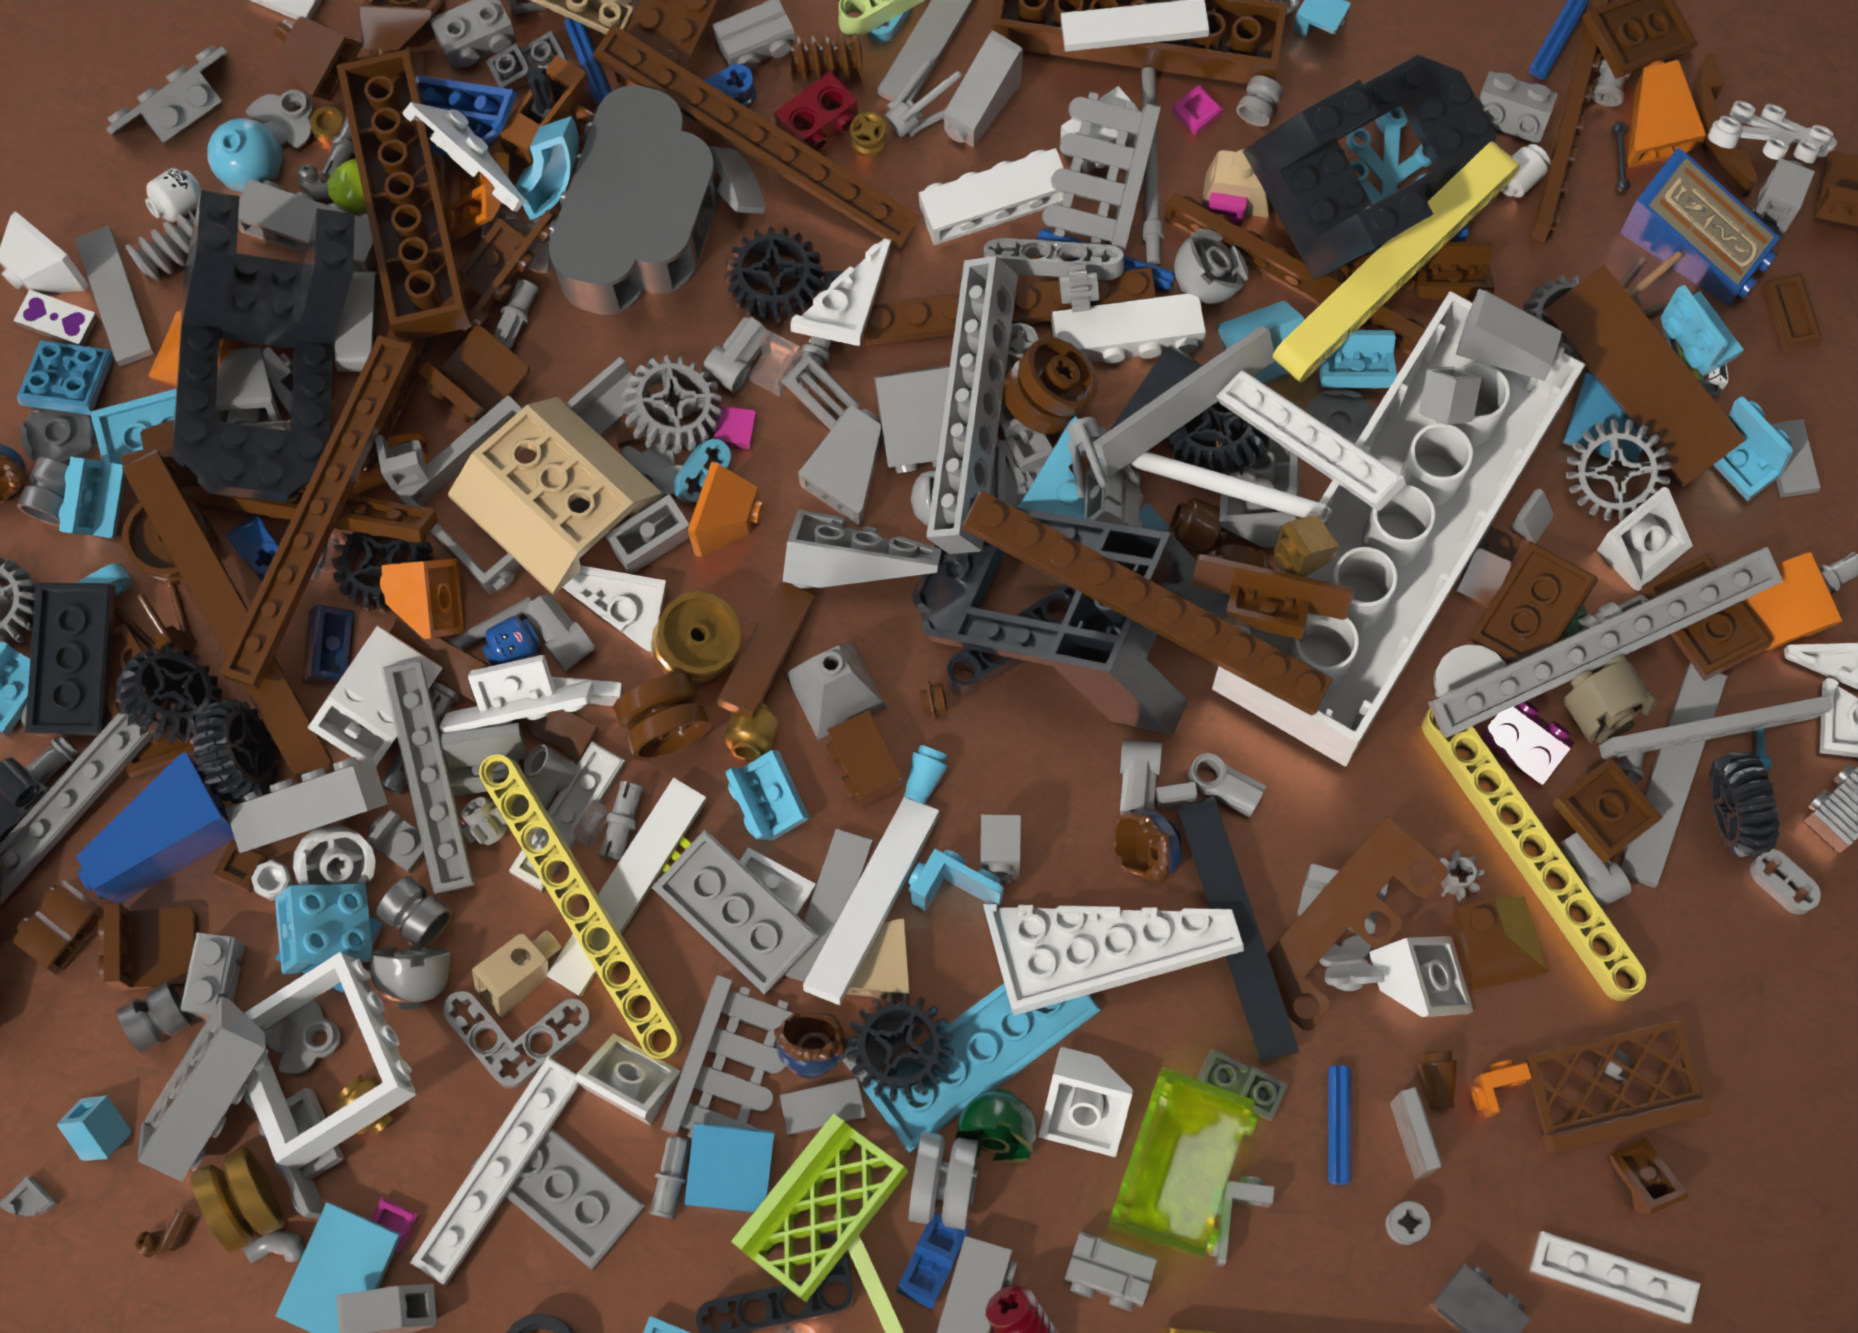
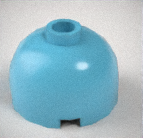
M248 118L232 119L220 125L212 134L207 147V159L214 175L233 191L243 193L249 179L263 183L270 178L274 180L277 177L283 163V149L275 135L260 122Z

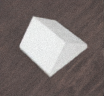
M1662 487L1610 530L1596 551L1634 590L1639 591L1642 585L1654 579L1693 545L1669 489Z
M613 1033L577 1073L575 1080L584 1089L651 1126L679 1078L681 1071L661 1059L649 1056L643 1049Z

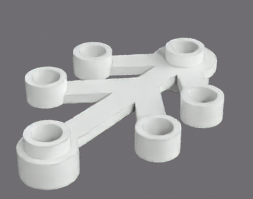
M1736 101L1730 112L1731 117L1721 116L1719 121L1713 123L1708 134L1711 142L1724 148H1734L1739 138L1767 140L1763 153L1775 160H1779V158L1784 159L1790 145L1798 143L1794 156L1806 163H1814L1816 157H1826L1829 151L1834 150L1837 145L1833 132L1824 126L1814 125L1812 128H1805L1785 119L1786 111L1774 104H1766L1761 116L1757 117L1753 115L1755 107L1744 101ZM1740 122L1747 123L1753 127L1741 126Z

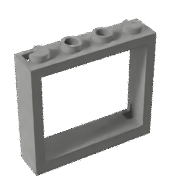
M509 395L506 396L426 465L429 481L395 491L401 503L422 507L460 474L471 453L522 408ZM583 498L575 499L569 505V509L575 513H583L590 507L589 501ZM439 523L430 531V534L453 558H457L458 563L489 596L496 590L501 591L508 587L513 581L514 575L523 568L508 553L491 569L485 572Z

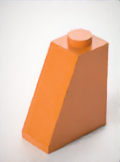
M1679 60L1667 63L1665 61H1656L1645 67L1640 75L1635 88L1626 158L1628 168L1669 159L1677 148H1680L1686 154L1696 153L1706 136Z

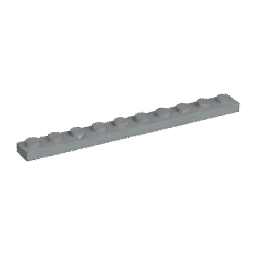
M1760 548L1429 701V706L1443 737L1452 736L1562 685L1586 671H1592L1605 665L1617 656L1631 653L1783 582L1769 548Z

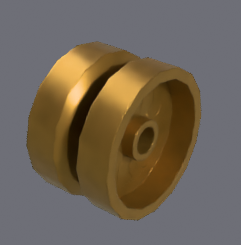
M695 591L678 596L666 606L652 631L651 650L655 663L665 675L677 673L690 675L694 685L712 681L725 671L740 647L741 627L737 614L726 601L711 593ZM691 635L698 636L697 641L693 640Z
M242 1147L225 1157L224 1172L210 1164L191 1176L192 1188L206 1222L222 1247L231 1254L251 1244L253 1237L252 1228L261 1235L267 1236L285 1225L283 1210L273 1186L256 1157L246 1147Z

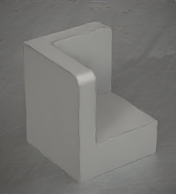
M1455 367L1427 369L1419 413L1446 425L1472 422L1482 377Z
M383 435L376 437L375 443L381 473L393 491L429 481L423 449L419 440L390 447Z

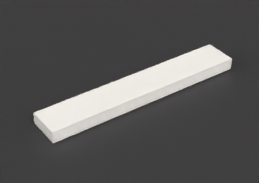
M1243 370L1216 396L1220 404L1377 511H1380L1406 484L1403 476Z
M674 777L598 894L621 934L707 801L705 796ZM603 928L597 930L592 937L593 946L598 951L605 949L610 942L609 933ZM572 934L546 976L582 997L597 972L575 935Z
M903 798L803 984L805 992L841 1005L939 819V810L909 798Z
M549 1056L546 1058L411 1260V1264L441 1284L447 1285L579 1086V1083L575 1080L577 1074Z

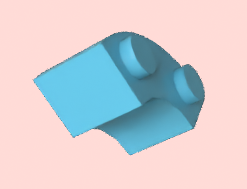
M572 116L539 127L530 145L534 159L533 164L523 169L515 186L525 200L522 206L530 220L543 215L547 210L553 208L560 200L561 194L565 191L573 174L576 157L579 153V137Z

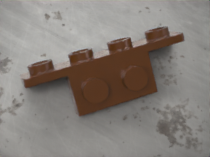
M547 210L527 237L502 218H498L460 269L462 282L482 296L469 313L472 327L462 329L464 332L470 333L474 327H483L491 316V313L488 311L496 299L501 302L508 295L513 287L510 280L518 270L524 272L535 258L532 251L540 241L546 243L550 239L549 234L552 230L549 227L553 217H558L555 213Z
M1202 554L1197 557L1191 584L1194 588L1229 595L1224 619L1226 622L1301 640L1308 613L1345 620L1354 589L1349 586Z

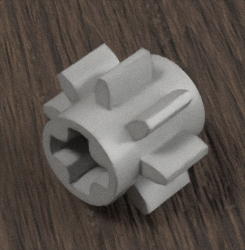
M1086 264L1068 266V275L1059 276L1062 304L1071 303L1072 312L1089 311L1090 301L1099 300L1097 273H1087Z
M478 797L470 801L461 812L463 818L460 819V822L463 824L461 831L470 843L477 840L480 844L490 845L498 841L506 833L507 826L505 824L507 823L494 801L491 803L488 798Z
M1455 850L1452 854L1451 862L1441 857L1439 861L1447 868V875L1441 882L1444 888L1441 896L1444 897L1448 893L1456 894L1457 900L1461 902L1465 898L1466 890L1473 894L1479 891L1480 887L1474 880L1481 878L1484 875V871L1476 870L1473 863L1476 858L1475 855L1467 859L1461 857L1460 852ZM1454 869H1458L1459 875L1466 876L1462 883H1459L1458 877L1451 876Z

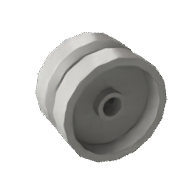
M922 1132L913 1178L909 1222L929 1225L935 1216L937 1200L944 1201L942 1210L944 1227L965 1230L969 1205H973L977 1183L978 1167H975L978 1141L958 1138L953 1143L950 1162H945V1140L943 1136Z

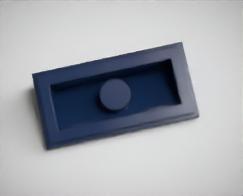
M317 604L310 610L302 682L337 684L349 667L354 611Z

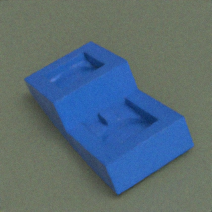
M935 1213L934 1219L929 1225H926L896 1292L933 1309L969 1229L946 1228L942 1222V1216Z

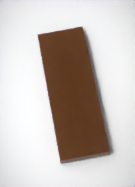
M1605 264L1543 311L1552 325L1562 331L1561 336L1625 416L1633 421V426L1637 431L1642 425L1648 427L1643 438L1648 441L1655 434L1659 436V441L1652 448L1654 451L1661 447L1667 448L1668 452L1659 458L1662 462L1667 461L1671 463L1669 471L1682 487H1685L1746 440Z

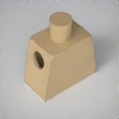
M1243 150L1237 152L1218 151L1206 172L1201 207L1209 208L1211 192L1247 197L1245 214L1268 218L1271 202L1242 152Z
M904 919L883 923L847 991V995L887 999V994L892 993L895 1000L902 1001L903 994L909 993Z
M547 930L532 942L524 934L520 933L472 969L475 992L500 1020L548 977L546 976L548 973L547 960L561 949L559 942Z

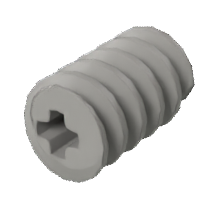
M190 210V220H187L181 214L176 215L178 224L176 228L167 221L164 222L165 235L152 229L151 236L153 242L150 243L142 236L139 237L140 250H136L130 244L125 245L145 277L149 275L158 282L161 280L160 267L169 274L173 273L172 260L182 267L186 265L184 253L188 254L195 221Z

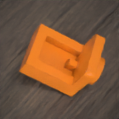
M1513 1059L1501 1061L1490 1065L1491 1072L1480 1074L1474 1079L1475 1086L1471 1087L1472 1098L1477 1110H1483L1485 1118L1493 1117L1500 1112L1494 1091L1522 1085L1531 1079L1527 1063L1515 1065Z

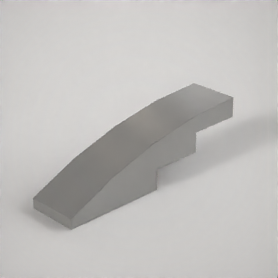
M1008 361L1006 365V372L1010 368ZM1002 396L998 432L1001 439L1006 440L1013 454V462L1020 468L1026 480L1025 486L1028 490L1053 448L1045 434L1030 430L1015 419L1006 407Z

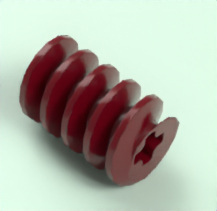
M1005 1287L996 1292L987 1303L985 1316L996 1333H1058L1032 1291L1025 1287Z

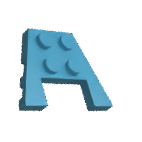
M1076 416L1066 426L1063 434L1017 508L1084 518L1085 497H1078L1075 476L1068 468L1072 464V456L1067 445L1071 440L1067 428L1078 420ZM1149 503L1139 509V519L1142 521V528L1164 532L1170 529Z

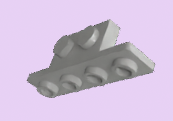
M213 45L195 56L199 61L198 64L189 70L182 65L166 77L170 83L158 91L155 86H152L138 96L137 99L141 104L130 112L124 106L108 118L111 125L106 128L107 132L110 135L141 114L162 143L166 142L222 102L200 72L225 55L228 50L224 45L217 50Z
M246 1088V1091L243 1095L244 1099L247 1102V1104L255 1110L249 1092ZM305 1088L286 1100L299 1134L326 1119L313 1089ZM260 1123L258 1125L259 1132L263 1139L268 1143L266 1135ZM339 1145L334 1146L298 1170L276 1163L274 1159L278 1173L286 1179L291 1189L290 1199L292 1205L304 1217L320 1218L325 1206L312 1179L345 1159Z

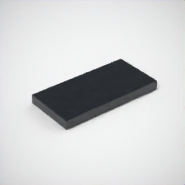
M36 583L25 723L26 734L98 736L106 727L115 585L111 583Z

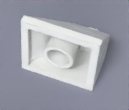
M16 211L10 216L0 246V263L5 268L2 276L16 289L23 285L28 291L30 289L41 294L85 291L90 286L64 251Z
M1452 936L1404 938L1369 952L1372 966L1385 974V981L1378 982L1380 991L1421 1017L1459 1015L1474 1012Z
M1060 1047L1038 1137L1116 1157L1133 1089L1100 1056Z

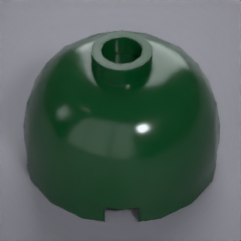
M996 1089L993 1092L983 1093L974 1097L963 1108L957 1125L955 1141L958 1138L978 1141V1158L981 1150L996 1154L992 1162H1024L1030 1158L1031 1152L1033 1153L1037 1122L1029 1106L1019 1099L1014 1092L1006 1089Z

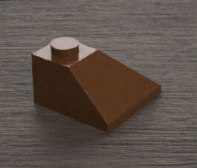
M365 0L360 6L362 42L364 43L362 49H373L374 53L378 55L398 51L432 17L445 0Z
M1525 896L1495 897L1458 906L1448 916L1471 992L1548 972Z

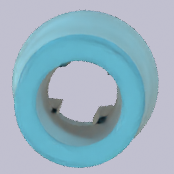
M920 745L917 753L913 752L904 797L925 805L927 799L949 767L945 765L949 756L935 749Z

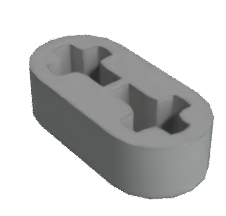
M1771 849L1770 852L1762 853L1761 856H1756L1750 866L1752 878L1786 910L1800 915L1807 913L1817 906L1821 897L1819 886L1784 853ZM1774 861L1778 865L1774 870L1776 874L1772 873L1767 876L1763 872L1766 867L1764 863ZM1804 888L1808 892L1804 897L1806 901L1803 900L1797 903L1793 899L1796 895L1794 890Z

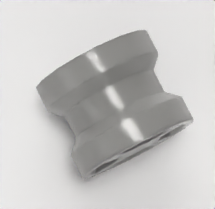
M1406 1201L1400 1203L1388 1213L1385 1227L1393 1241L1402 1245H1410L1420 1241L1427 1235L1431 1220L1429 1213L1422 1205L1417 1202Z

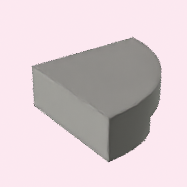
M29 1175L0 1202V1207L5 1211L24 1217L42 1215L58 1205L55 1199Z

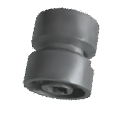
M38 458L30 476V480L34 485L25 486L17 504L19 510L42 522L60 526L59 510L64 502L66 489L65 472L68 466L52 459Z
M405 876L385 894L377 908L376 914L391 927H402L401 935L418 949H423L443 931L451 918L452 910L435 896L426 898L427 890L411 876Z
M168 981L149 991L145 1001L136 998L116 1011L124 1032L141 1054L163 1042V1035L167 1034L173 1037L193 1025L191 1017L180 1011L182 999Z

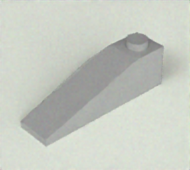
M1291 402L1300 408L1299 402ZM1270 438L1269 447L1265 448L1264 458L1256 459L1255 468L1244 467L1242 476L1236 472L1232 474V477L1301 497V458L1272 438ZM1221 494L1220 526L1262 548L1275 547L1282 525L1288 521L1301 519L1298 516Z
M798 509L787 541L782 582L792 583L798 588H823L937 573L942 549L901 536L891 538L890 540L885 539L877 534L878 529L865 526L860 531L845 526L846 519Z

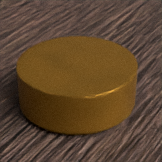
M322 106L312 113L309 125H311L312 133L317 140L323 143H331L333 137L339 135L345 117L337 107Z

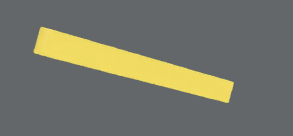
M1494 142L1486 145L1428 201L1434 213L1432 216L1386 241L1282 341L1273 353L1272 358L1299 382L1306 380L1515 177L1521 164Z
M1429 708L1422 722V731L1429 743L1605 994L1616 1001H1626L1632 998L1646 983V973L1640 962L1473 726L1452 736L1443 737L1440 728L1433 721L1434 715L1431 708ZM1458 746L1468 748L1472 752L1473 759L1463 760L1459 758L1455 748ZM1478 779H1490L1494 783L1495 791H1483L1478 785ZM1503 809L1512 811L1516 814L1518 823H1505L1500 816V811ZM1523 842L1535 843L1539 847L1540 856L1532 857L1528 855L1523 849ZM1546 874H1555L1561 878L1563 889L1556 890L1551 888L1547 884ZM1570 906H1577L1584 911L1586 915L1584 923L1574 921L1569 914ZM1593 939H1601L1607 944L1609 948L1607 956H1602L1594 951L1592 946ZM1616 972H1624L1630 976L1632 980L1631 989H1624L1618 985Z
M494 754L488 756L482 762L479 769L482 783L643 1050L655 1059H666L675 1056L682 1046L680 1030L522 769L515 761L503 755ZM506 764L509 769V775L504 782L496 784L492 777L493 771L498 765ZM525 796L528 799L529 808L523 816L516 817L512 811V805L517 798ZM545 829L549 835V842L545 848L536 850L532 844L533 835L538 830ZM565 862L569 868V876L564 882L558 884L553 880L552 870L558 863ZM585 895L590 903L589 910L584 916L577 917L572 910L573 901L578 896ZM603 928L609 933L610 942L605 949L598 951L593 946L592 937L597 930ZM625 962L630 968V977L625 983L620 985L614 981L612 971L618 963ZM643 995L649 999L651 1010L646 1017L639 1018L633 1012V1003L637 997ZM661 1029L666 1030L671 1036V1045L665 1052L658 1051L653 1045V1037Z

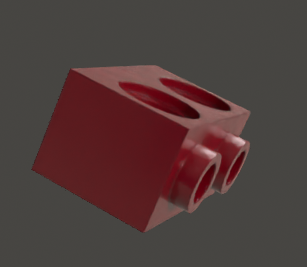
M830 71L774 112L775 123L780 129L819 152L839 132L844 133L850 129L851 122L858 115L857 100ZM830 105L840 106L836 110L826 109V107ZM803 125H809L812 127L811 129L806 131L798 130V128Z

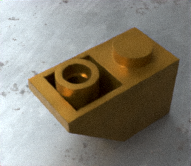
M1317 515L1288 521L1282 525L1273 557L1281 572L1307 577L1334 560L1339 545Z

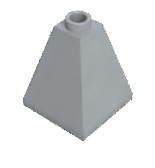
M243 345L239 349H231L218 368L215 421L286 430L275 391L266 371L261 348L253 345Z
M854 641L829 649L785 673L817 740L828 736V728L869 710L871 715L887 708Z

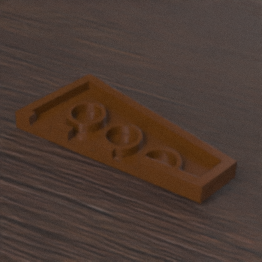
M126 624L112 628L107 699L112 720L120 710V703L115 701L116 681L119 675L122 674L121 671L124 665L129 660H133L139 651L144 653ZM152 737L125 767L126 772L132 778L170 765L184 752L192 757V754L195 752L194 746L190 741L184 744L179 739L170 746L164 737H161L160 740L154 743V738Z

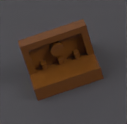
M1611 757L1552 802L1553 806L1603 864L1613 860L1632 842L1663 818Z

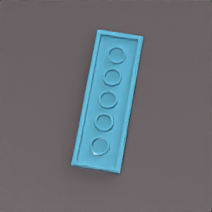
M1002 984L939 1032L953 1034V1041L942 1045V1047L953 1049L954 1056L952 1058H940L941 1061L950 1066V1070L948 1073L935 1070L934 1073L941 1080L939 1086L933 1085L929 1080L924 1082L928 1088V1095L922 1096L918 1087L911 1088L913 1101H907L905 1090H898L897 1101L891 1102V1089L889 1088L885 1089L881 1098L875 1096L874 1092L878 1084L876 1082L867 1089L863 1088V1090L907 1151L911 1153L919 1147L922 1132L932 1134L940 1132L960 1117L963 1108L970 1100L983 1093L993 1092L1100 1013L1101 1010L1090 995H1085L1013 1015L1005 984ZM932 1037L919 1045V1047L923 1048L924 1052L932 1055L934 1047ZM905 1063L898 1069L896 1074L894 1073L893 1078L913 1076L925 1066L922 1064Z

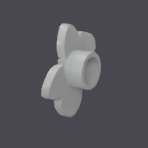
M1359 935L1347 938L1343 941L1342 946L1333 944L1319 960L1320 964L1328 967L1325 971V982L1344 991L1358 990L1366 983L1384 982L1385 974L1368 964L1367 961L1370 958L1369 952L1372 950V946Z

